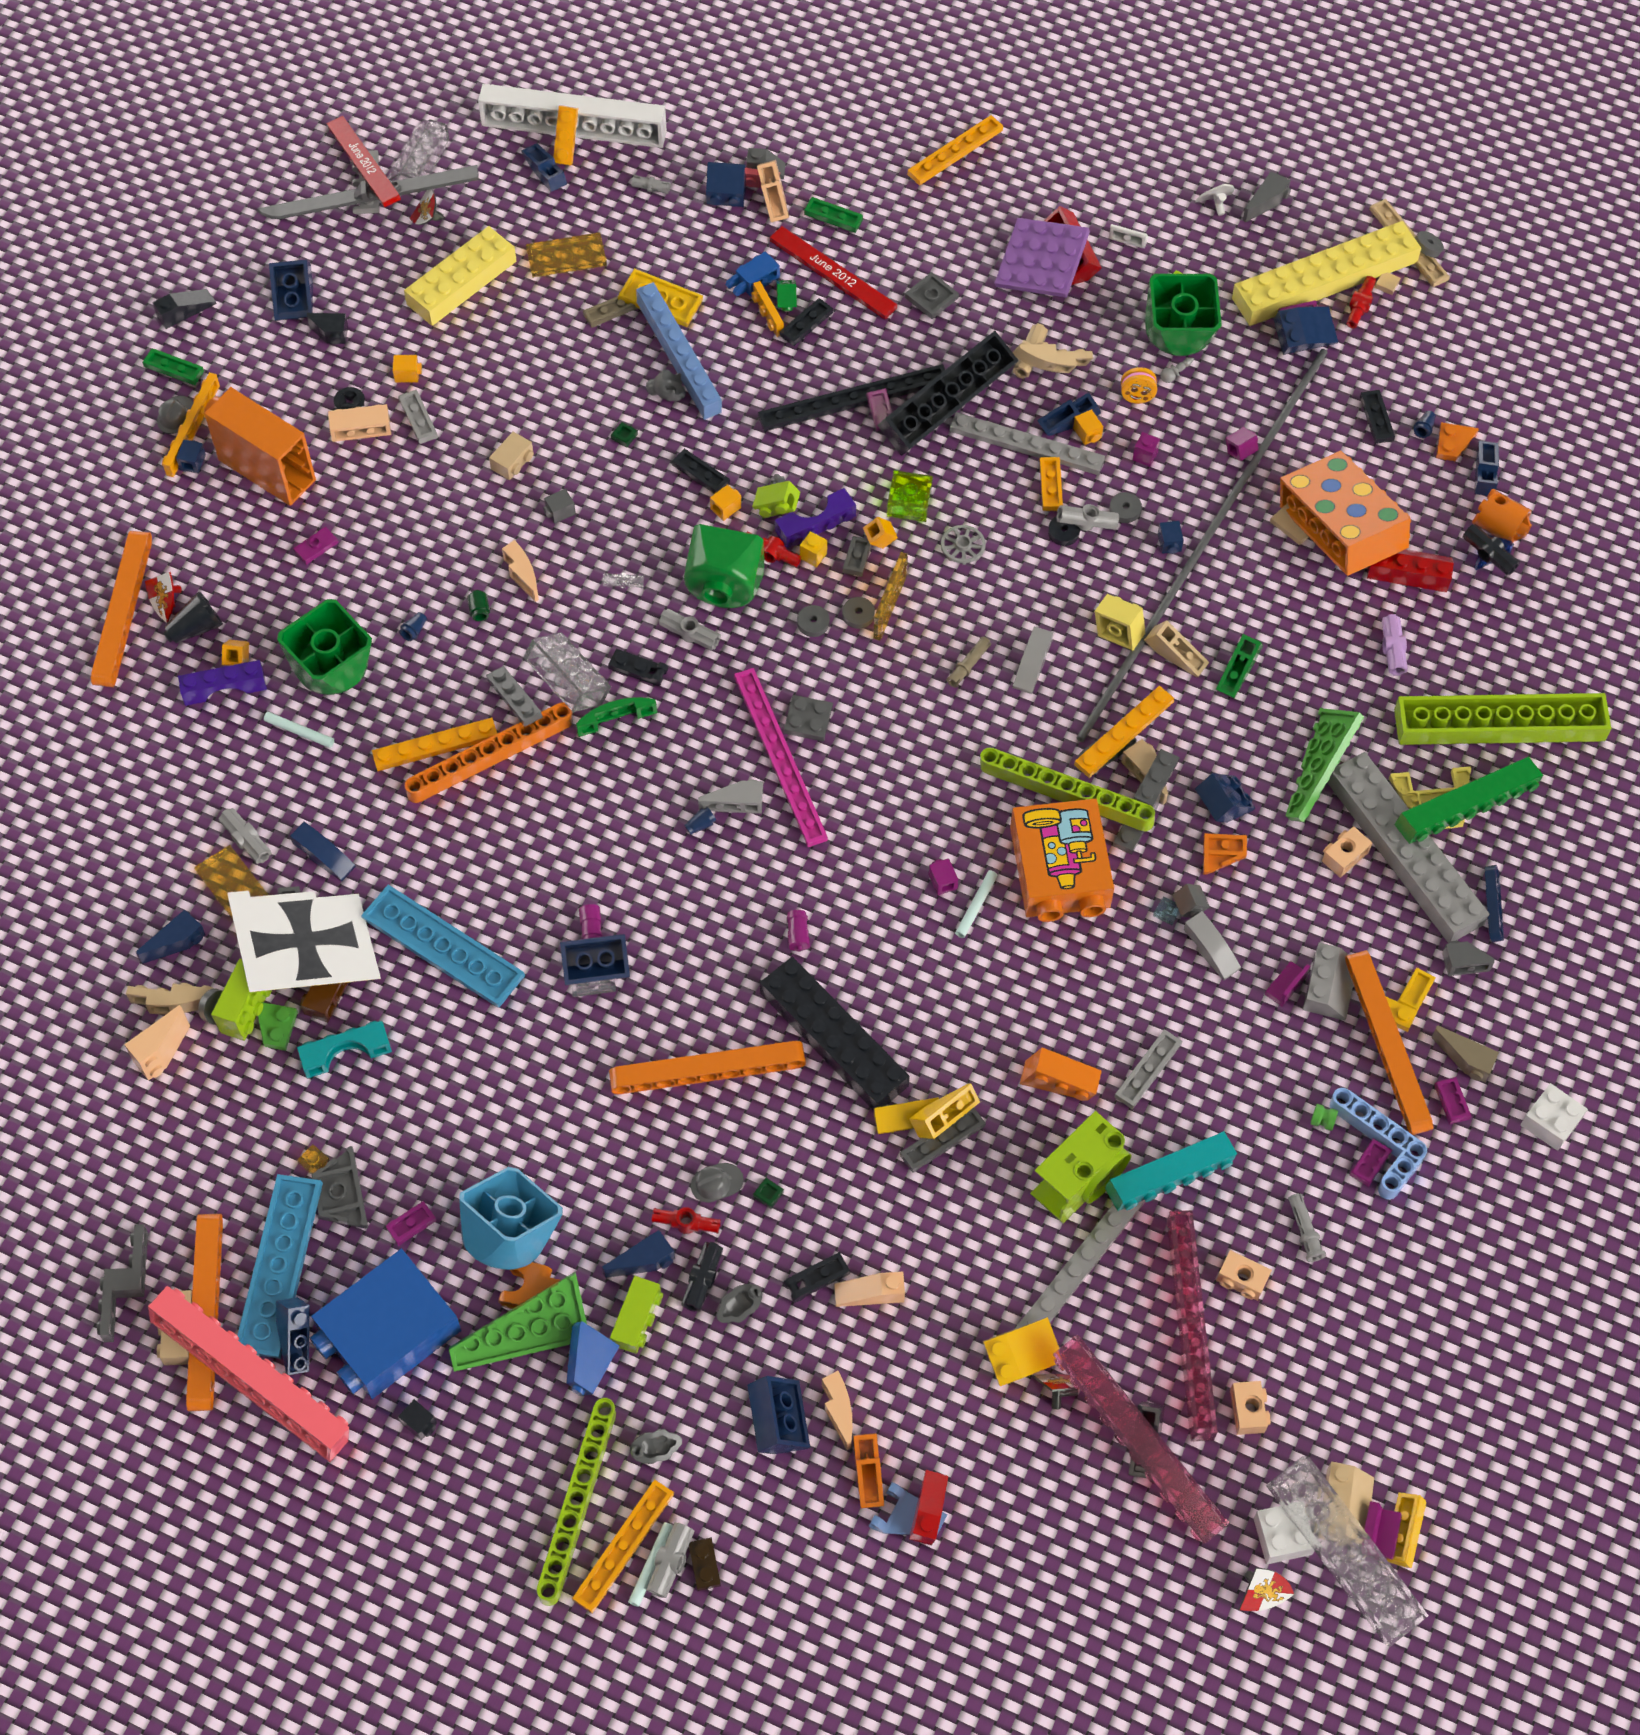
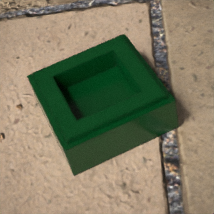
M621 422L611 434V439L627 448L638 435V430Z
M766 1177L753 1193V1198L772 1209L784 1193V1189Z

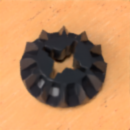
M355 387L343 388L334 396V406L336 409H351L364 406L365 396L361 390ZM346 399L349 401L353 400V404L346 403Z

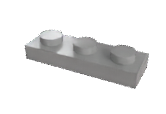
M417 389L399 395V401L419 444L438 438L435 427Z

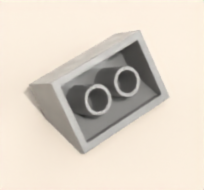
M1318 943L1303 1005L1304 1011L1346 1020L1353 982L1345 961V956L1349 954L1342 948Z

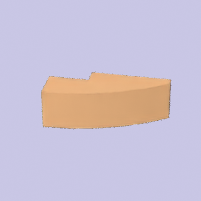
M776 160L758 164L757 169L770 221L775 222L789 218Z
M513 540L502 548L504 561L509 564L510 577L536 602L539 598L533 567L523 549Z
M836 1371L822 1379V1387L830 1400L825 1403V1412L845 1448L848 1450L851 1448L852 1410L845 1383L839 1371Z

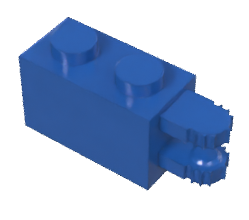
M765 251L760 255H756L748 263L739 266L736 274L729 278L725 285L728 289L735 287L733 290L735 296H740L744 292L752 296L753 283L760 281L763 287H766L780 277V265Z

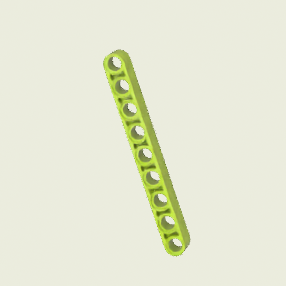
M985 748L980 754L981 770L988 775L1062 802L1097 798L1100 816L1141 831H1149L1154 827L1155 810L1148 804L994 748Z
M608 1398L599 1399L593 1407L538 1582L537 1594L540 1602L545 1606L555 1605L560 1599L615 1422V1406L612 1400ZM607 1407L611 1409L608 1415L599 1414L602 1408ZM595 1430H603L604 1434L601 1437L596 1438L592 1436ZM588 1452L597 1453L596 1458L593 1460L585 1458ZM580 1475H590V1479L587 1482L578 1481ZM576 1496L583 1498L582 1503L579 1505L571 1503V1500ZM568 1519L576 1520L575 1526L571 1528L565 1527L564 1523ZM560 1542L569 1543V1547L566 1550L559 1551L557 1549V1545ZM553 1565H560L562 1567L561 1571L557 1574L549 1572ZM546 1588H553L555 1590L551 1597H544L542 1595Z

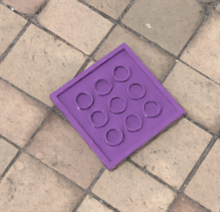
M1017 218L995 280V286L1067 298L1090 233L1089 228Z

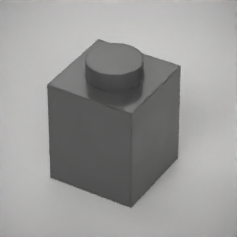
M566 488L544 498L545 506L543 510L547 518L551 517L554 524L576 514L575 503Z
M1186 884L1172 895L1182 917L1192 918L1210 907L1200 885Z

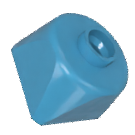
M507 1167L460 1192L459 1195L461 1237L465 1249L479 1262L497 1269H518L536 1260L563 1214L562 1206L518 1168Z

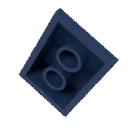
M305 259L269 263L274 320L307 318V313H313V280L309 261Z
M1329 306L1296 307L1282 310L1273 319L1283 355L1339 343Z

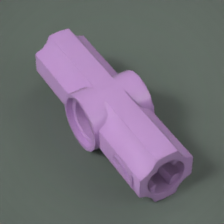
M1390 614L1382 619L1384 635L1382 647L1383 653L1387 656L1389 673L1393 674V676H1400L1406 673L1408 669L1405 654L1407 641L1406 637L1402 634L1400 617L1396 616V614Z

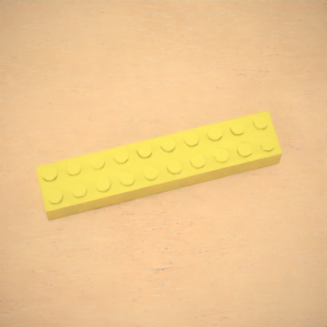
M1400 221L1234 284L1232 299L1249 326L1275 317L1279 308L1314 300L1318 301L1362 284L1366 276H1372L1376 279L1381 274L1391 273L1415 264L1418 261L1421 247L1405 223Z

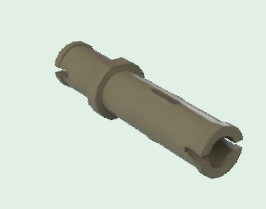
M981 637L962 662L956 664V669L946 680L950 686L958 687L963 678L971 673L972 667L991 646L988 638Z

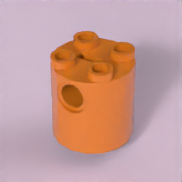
M1492 489L1487 496L1488 500L1483 499L1479 505L1478 510L1481 512L1476 514L1472 524H1476L1479 528L1511 545L1514 541L1525 538L1530 531L1532 524L1529 521L1532 510L1501 492Z

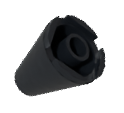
M198 592L164 626L166 631L163 633L169 642L179 643L219 628L223 623L205 596Z

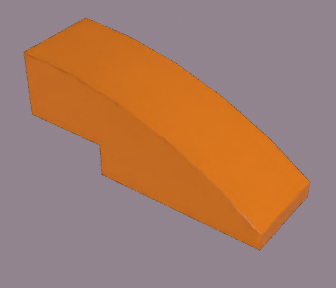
M877 1433L852 1435L860 1507L884 1506Z

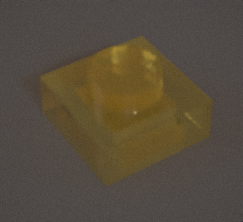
M312 1144L297 1161L310 1174H313L318 1169L323 1168L330 1159Z

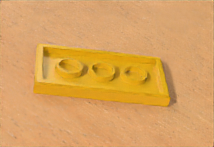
M634 268L620 291L618 300H623L626 304L632 303L640 309L637 304L636 289L654 282L676 322L679 325L688 327L703 301V295Z

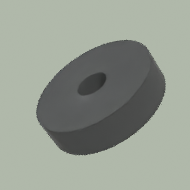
M1420 231L1415 237V240L1421 247L1420 252L1429 257H1438L1444 249L1442 241L1430 232Z
M1122 492L1116 494L1111 499L1109 511L1119 514V522L1131 523L1139 518L1142 503L1136 495Z
M854 597L844 604L842 617L844 622L852 628H865L873 622L875 608L868 599Z
M806 606L798 613V629L806 636H821L829 628V614L820 606Z
M210 989L202 996L198 1011L203 1021L216 1025L211 1014L223 992L222 990Z

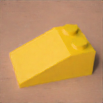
M1048 1317L983 1341L999 1386L1064 1362Z

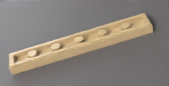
M1387 199L1370 206L1369 210L1383 227L1400 221L1405 223ZM1405 223V225L1407 226V228L1409 229V231L1411 232V234H1412L1413 237L1415 238L1416 235H1415L1414 232L1410 229V227ZM1420 252L1418 261L1414 265L1430 285L1435 287L1448 281L1450 276L1437 260Z

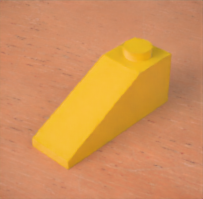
M968 1083L923 1107L909 1120L919 1138L935 1139L979 1104L980 1100L972 1084Z

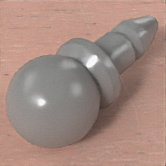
M1194 358L1185 359L1177 364L1176 367L1172 364L1170 368L1163 369L1160 374L1161 380L1165 383L1173 382L1176 376H1180L1179 372L1190 366Z

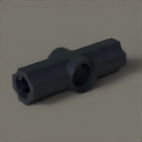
M1476 524L1468 527L1462 538L1477 550L1479 557L1484 562H1492L1506 575H1511L1519 566L1520 562L1505 550V546L1499 538L1495 536L1491 538Z
M705 1242L697 1264L695 1263L691 1269L688 1280L689 1285L681 1303L687 1310L700 1312L707 1292L711 1290L717 1273L716 1269L723 1253V1247L717 1243Z

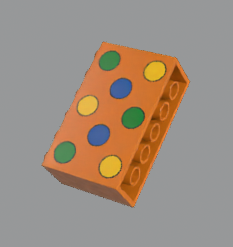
M1341 450L1280 478V508H1283L1288 503L1289 508L1286 511L1292 520L1347 576L1409 548L1411 523L1409 514L1404 512L1395 501L1387 496L1384 490H1381L1375 484L1373 479L1364 473L1362 468L1358 467Z

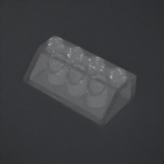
M429 119L416 126L387 177L389 181L431 174L450 140L447 124Z

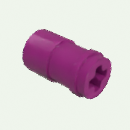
M587 904L580 907L579 916L580 925L582 926V939L603 937L600 907L595 904Z
M792 910L787 913L788 945L792 951L800 952L810 947L809 931L807 929L808 916L804 910Z

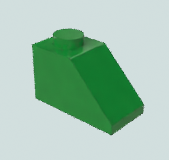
M777 280V307L781 308L782 311H791L793 307H797L796 280Z

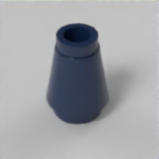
M1426 411L1414 424V434L1417 437L1427 438L1432 434L1436 418L1433 411Z
M418 612L400 626V635L407 641L417 639L427 621V617L423 613Z
M706 807L704 809L701 808L684 826L689 834L692 835L713 826V823L717 820L711 810Z

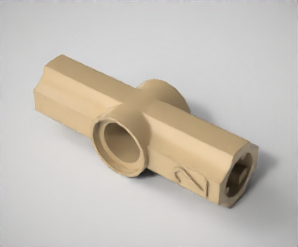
M1039 323L1032 325L1026 340H1023L1022 343L1038 344L1044 342L1048 329ZM1019 360L1013 368V373L1017 377L1024 379L1029 377L1033 366Z

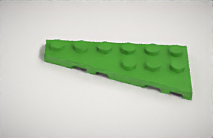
M1319 709L1318 715H1320L1318 723L1314 724L1313 728L1315 735L1308 743L1301 765L1303 773L1302 776L1297 778L1296 784L1298 788L1291 796L1285 815L1291 821L1304 822L1309 816L1312 807L1319 799L1320 793L1330 780L1332 772L1339 764L1343 753L1350 745L1351 739L1364 719L1360 712Z
M573 1272L450 1346L449 1352L454 1372L569 1345L574 1323L583 1321L587 1324L576 1272Z

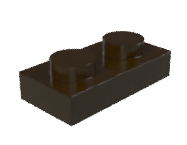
M712 1537L690 1542L689 1550L697 1591L720 1587L721 1582Z

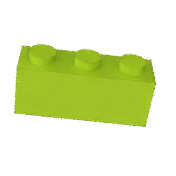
M634 1276L610 1336V1340L618 1344L620 1349L637 1354L639 1347H644L647 1339L646 1329L648 1326H652L655 1319L653 1311L655 1306H660L663 1298L660 1284Z

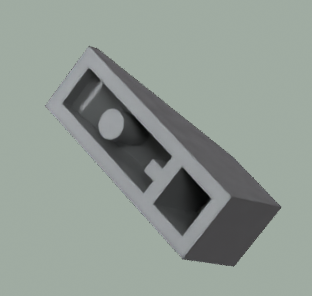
M1270 171L1246 206L1242 221L1247 222L1279 206L1283 199H1287L1290 195L1291 189L1289 186L1291 180Z

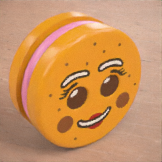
M1143 367L1132 368L1126 371L1121 377V394L1123 398L1135 404L1146 403L1152 400L1157 394V378L1155 373Z

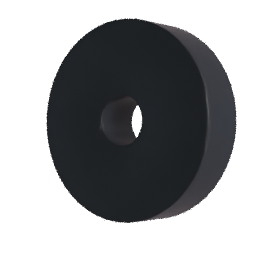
M1056 516L1049 523L1048 536L1057 545L1069 546L1078 540L1080 528L1075 524L1057 522Z

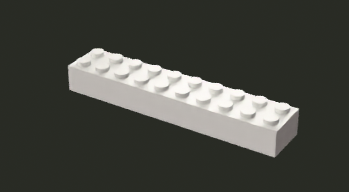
M482 84L478 99L481 124L486 127L556 135L559 105L579 108L576 138L663 148L667 132L665 106L658 104L493 84Z

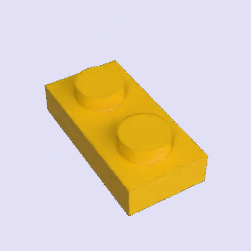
M1386 997L1397 1027L1408 1032L1418 1011Z

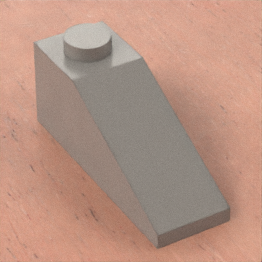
M754 779L739 781L700 796L698 798L699 810L708 807L711 812L762 814L763 781Z

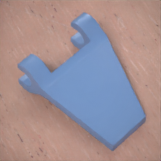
M892 1482L886 1494L898 1499V1502L887 1523L874 1515L868 1527L883 1534L910 1535L918 1498ZM942 1512L938 1533L948 1515Z

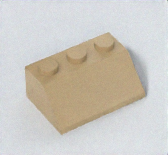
M1331 1461L1326 1472L1318 1538L1361 1547L1369 1504L1372 1501L1374 1477L1355 1466Z

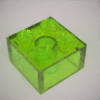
M894 470L887 503V517L926 522L932 494L933 476Z

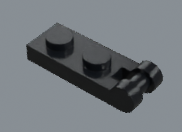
M617 648L608 664V669L656 686L661 685L662 677L669 669L665 663H656Z
M838 1252L787 1278L783 1283L786 1289L791 1291V1298L796 1303L806 1296L848 1276L850 1270L842 1255ZM803 1281L805 1287L799 1289L797 1284Z

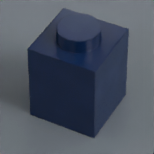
M183 440L176 457L180 470L199 474L206 456L203 444L195 440Z
M1180 521L1159 523L1158 539L1162 554L1182 552L1184 539Z

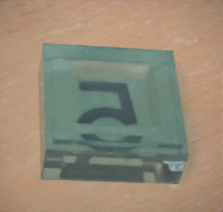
M1163 896L1153 916L1173 925L1180 912L1174 901Z

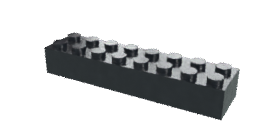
M993 331L883 419L877 426L902 456L1019 360L999 334Z
M793 956L760 981V994L873 1111L874 1108L886 1106L909 1087L910 1076Z

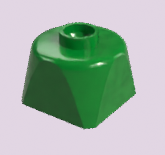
M1154 274L1149 280L1145 314V329L1149 340L1159 350L1175 356L1192 355L1204 349L1222 326L1217 278L1212 274Z
M703 524L694 526L684 572L686 588L697 599L716 607L738 608L749 604L756 595L764 575V539L755 534Z
M326 599L282 629L277 637L297 678L307 689L315 693L324 695L343 693L357 685L366 673L372 638L336 599Z

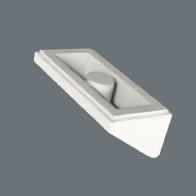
M1111 224L1109 239L1145 249L1148 235Z

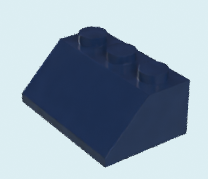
M625 934L560 942L565 986L630 977Z
M765 1376L748 1384L758 1452L780 1454L811 1448L799 1380Z

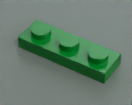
M811 197L804 209V215L854 233L857 232L863 221V215L814 197Z
M153 348L142 362L145 368L194 386L204 373L203 366Z

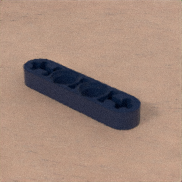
M1497 865L1485 866L1487 911L1489 913L1488 927L1490 939L1493 943L1504 941L1500 874Z

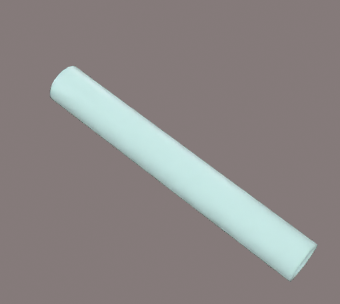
M266 712L264 716L265 722L329 748L334 744V738L276 714Z
M992 870L987 872L955 932L958 937L965 938L998 876L996 872Z
M663 1523L628 1601L636 1607L640 1606L655 1570L656 1554L660 1547L665 1546L673 1525L669 1523Z

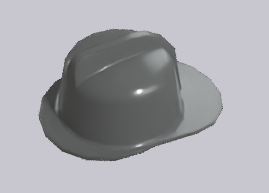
M175 396L162 403L159 407L157 418L160 430L167 434L178 433L179 426L183 425L186 413L191 409L193 401L186 396Z
M730 1163L707 1166L697 1172L692 1178L691 1191L696 1199L706 1203L732 1196L742 1188L744 1181L743 1173L737 1166Z

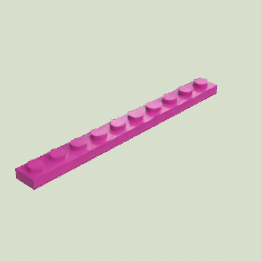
M754 668L734 674L736 683L807 847L828 841L827 834Z

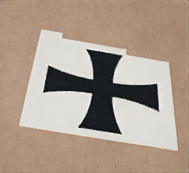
M249 891L227 893L249 992L381 979L366 920L361 917L364 912L359 894L316 898L315 891L250 897Z

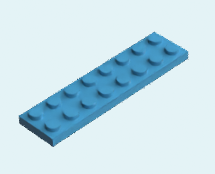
M389 884L361 915L367 923L497 1008L503 1004L525 977V973Z
M277 1174L237 1335L239 1337L238 1341L244 1346L247 1344L252 1346L257 1351L256 1355L281 1359L282 1351L276 1325V1301L296 1297L323 1185L321 1180Z

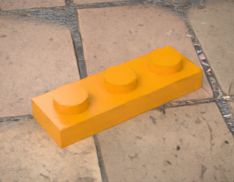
M559 105L553 156L555 163L573 164L579 108Z
M760 281L753 283L752 299L755 303H758L762 317H766L770 331H774L776 337H779L780 331L784 328V322Z
M1040 457L1042 511H1058L1059 506L1063 505L1060 457Z

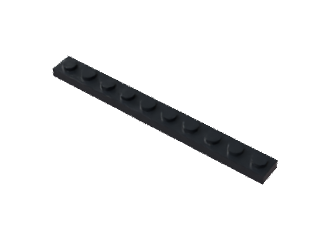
M943 364L770 408L759 411L758 417L763 431H768L868 405L866 394L886 388L889 399L920 391L945 371Z

